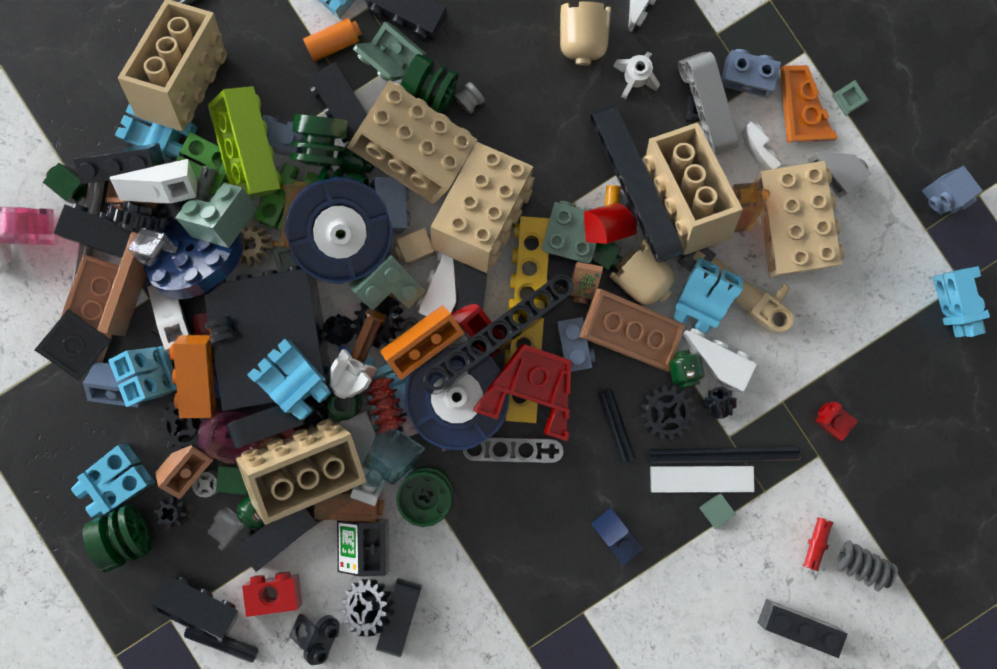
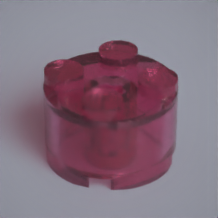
M0 207V243L53 245L54 209Z
M216 410L212 418H204L198 430L199 448L209 457L227 464L237 463L236 458L241 457L243 452L249 449H256L258 441L235 449L231 436L229 439H226V434L229 433L226 424L248 416L233 410Z

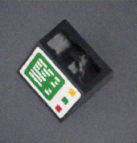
M389 519L337 520V572L355 576L387 575L389 572Z

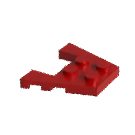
M521 343L474 406L473 411L498 419L505 396L508 393L551 407L552 409L543 433L568 441L567 419H569L570 409H568V394H570L571 360Z

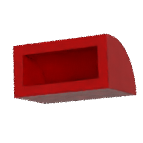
M612 203L584 211L585 237L588 243L608 244L637 234L635 218L631 211L622 204Z
M477 304L467 305L452 314L468 340L492 323ZM498 329L492 331L496 339H504ZM473 345L476 349L481 350L485 353V350L481 345ZM499 350V351L496 352L494 355H492L491 358H493V357H494L497 353H499L501 350Z

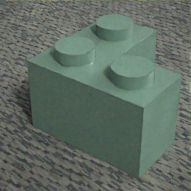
M223 183L210 202L194 198L189 199L175 218L191 237L229 248L258 207L243 187Z
M389 252L382 264L374 272L366 277L353 280L349 284L353 292L372 310L390 293L395 295L409 309L426 292L422 285Z

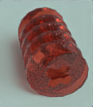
M382 377L374 379L369 384L370 388L364 391L365 396H373L367 402V405L376 406L370 412V415L379 416L373 422V425L382 426L376 432V435L399 428L407 421L406 418L398 417L404 411L403 408L395 407L401 401L400 398L391 396L398 391L397 388L388 386L395 381L394 378Z

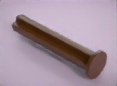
M375 310L366 311L367 318L351 353L352 358L360 361L362 364H364L381 322L386 320L382 313Z

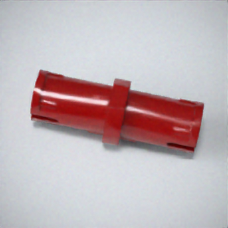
M817 517L812 538L808 539L807 542L809 548L802 565L803 567L819 572L823 554L829 547L827 542L834 522Z

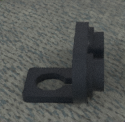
M299 614L289 637L304 650L303 657L310 665L323 664L328 659L331 646L339 634L340 624L334 616L326 615L320 618L315 625L304 614ZM304 623L307 636L300 638L298 634L299 628Z

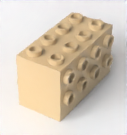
M164 0L118 76V80L135 117L182 132L186 125L192 121L196 107L203 101L206 89L215 80L216 71L220 64L225 62L227 56L214 13L176 1Z
M389 80L347 148L434 204L452 185L477 139L468 130L459 128L452 123L446 115L437 113L428 107V104L422 99L415 98L406 92L403 86Z
M698 122L650 138L647 153L644 156V165L679 236L683 247V255L731 239L743 209Z
M476 142L431 225V249L488 273L490 267H495L501 256L499 251L502 244L506 246L510 239L512 224H517L521 217L522 210L520 209L523 202L527 204L533 190L531 188L535 180L532 177L533 166Z
M825 161L761 171L754 180L770 279L831 270L842 265L841 260H844V249L842 244L839 245L837 234H840V224L838 219H834L833 209L836 208V199L834 193H830L829 183L832 182L830 168H826Z
M327 419L320 421L316 424L317 427L309 430H297L289 438L272 440L267 443L266 447L259 450L249 449L243 452L241 457L236 458L252 505L265 525L367 482L351 434L335 420Z

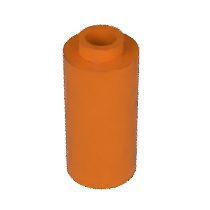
M347 18L307 36L303 40L313 61L316 62L360 42L358 36L362 35L356 20L351 22Z

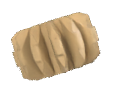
M251 223L249 230L244 226L241 231L244 234V250L238 262L243 264L246 261L249 267H253L254 262L258 265H263L261 257L270 259L271 256L266 251L274 249V246L268 243L272 240V236L270 234L265 235L266 229L264 227L257 229V225ZM250 241L256 245L254 249L247 246Z

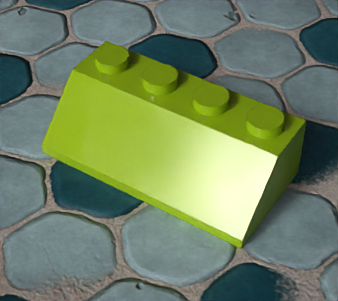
M254 86L223 89L208 104L228 184L243 187L252 200L273 194L280 189L281 178L279 172L275 170L273 162L274 151L272 146L269 145L266 136V122L261 117L260 98L255 94Z

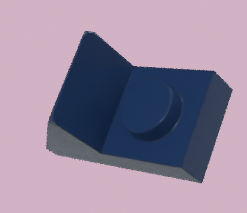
M609 508L591 522L592 526L623 565L643 550L612 508Z

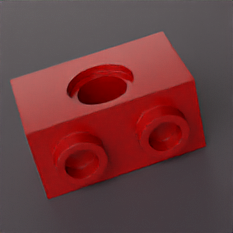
M290 571L276 573L274 578L267 579L265 575L252 576L250 581L242 586L246 617L295 611L302 606L299 574L291 575ZM268 587L276 589L278 593L277 598L268 596Z

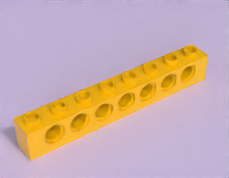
M521 216L520 223L515 224L514 238H519L518 248H513L512 263L517 264L516 273H511L510 288L515 289L514 299L509 298L508 311L523 300L520 297L521 290L530 288L535 292L547 282L549 253H545L542 250V245L550 218ZM529 238L535 239L538 242V248L533 251L527 250L524 246L525 240ZM527 263L533 264L536 267V273L532 276L525 275L522 271L523 265ZM534 300V305L537 308L545 309V303L542 300ZM516 314L513 316L514 321L518 324V317L520 316V314ZM544 318L511 341V349H505L504 364L509 361L517 350L516 342L521 338L528 339L531 347L542 350ZM509 394V408L505 421L536 423L538 403L530 400L516 403L512 395Z

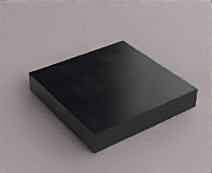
M68 309L34 351L79 381L112 339L99 332L98 329Z

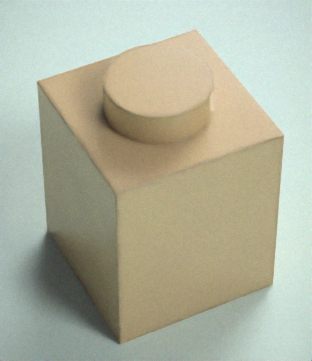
M425 228L397 239L399 246L395 250L400 262L405 260L408 266L436 255L435 251L431 249V241Z

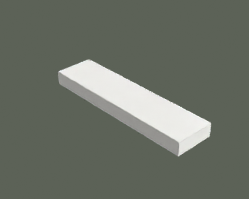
M650 466L651 492H754V466Z

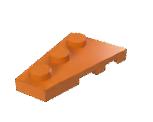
M808 65L783 66L780 68L787 143L834 141L838 139L835 130L832 131L827 120L829 118L827 110L822 108L818 98L819 91Z

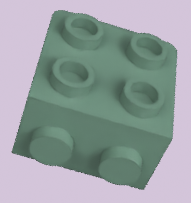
M390 22L383 23L372 42L356 44L353 48L358 53V58L365 64L378 70L377 74L386 81L403 79L413 58L417 54L426 55L423 50Z
M554 202L542 250L545 253L581 263H590L596 243L586 242L584 211L592 208L580 209L574 207V204L570 202Z

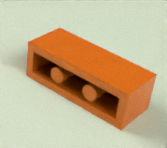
M441 305L381 349L380 352L399 379L402 380L465 333L452 314Z
M179 335L170 346V358L175 363V369L172 372V382L177 386L174 406L176 409H179V418H212L217 408L210 335Z

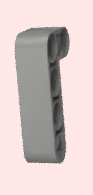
M702 52L678 61L680 76L685 83L690 84L704 135L714 155L737 148L739 141L714 55L711 52Z
M489 437L480 443L482 451L478 455L470 454L468 449L463 450L466 458L473 461L537 463L557 462L561 459L564 452L561 443L556 439ZM497 442H503L507 445L508 450L505 455L498 456L493 452V446ZM523 443H529L533 446L532 454L527 457L520 455L518 452L519 446ZM536 443H541L540 448H549V444H553L558 449V452H555L553 457H549L547 452H540L541 457H536L538 452Z

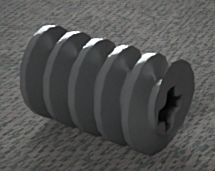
M850 540L844 544L839 553L837 570L842 572L847 567L846 575L851 577L856 572L855 580L860 582L865 578L864 584L869 587L874 583L873 588L877 592L883 587L890 588L897 578V565L890 564L884 558L880 559V556L871 554L869 550L862 549L860 545L853 544Z

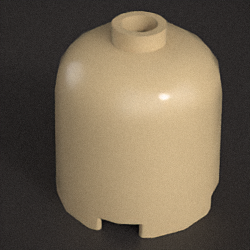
M583 1L579 2V7L570 8L569 3L561 5L560 47L562 53L567 58L576 60V65H591V61L603 57L606 53L611 7L604 9L603 3Z
M643 240L638 244L641 248L636 252L631 249L616 266L618 272L610 273L609 277L642 305L654 304L658 300L664 302L673 292L670 288L675 279L674 271L666 261L657 263L646 240Z

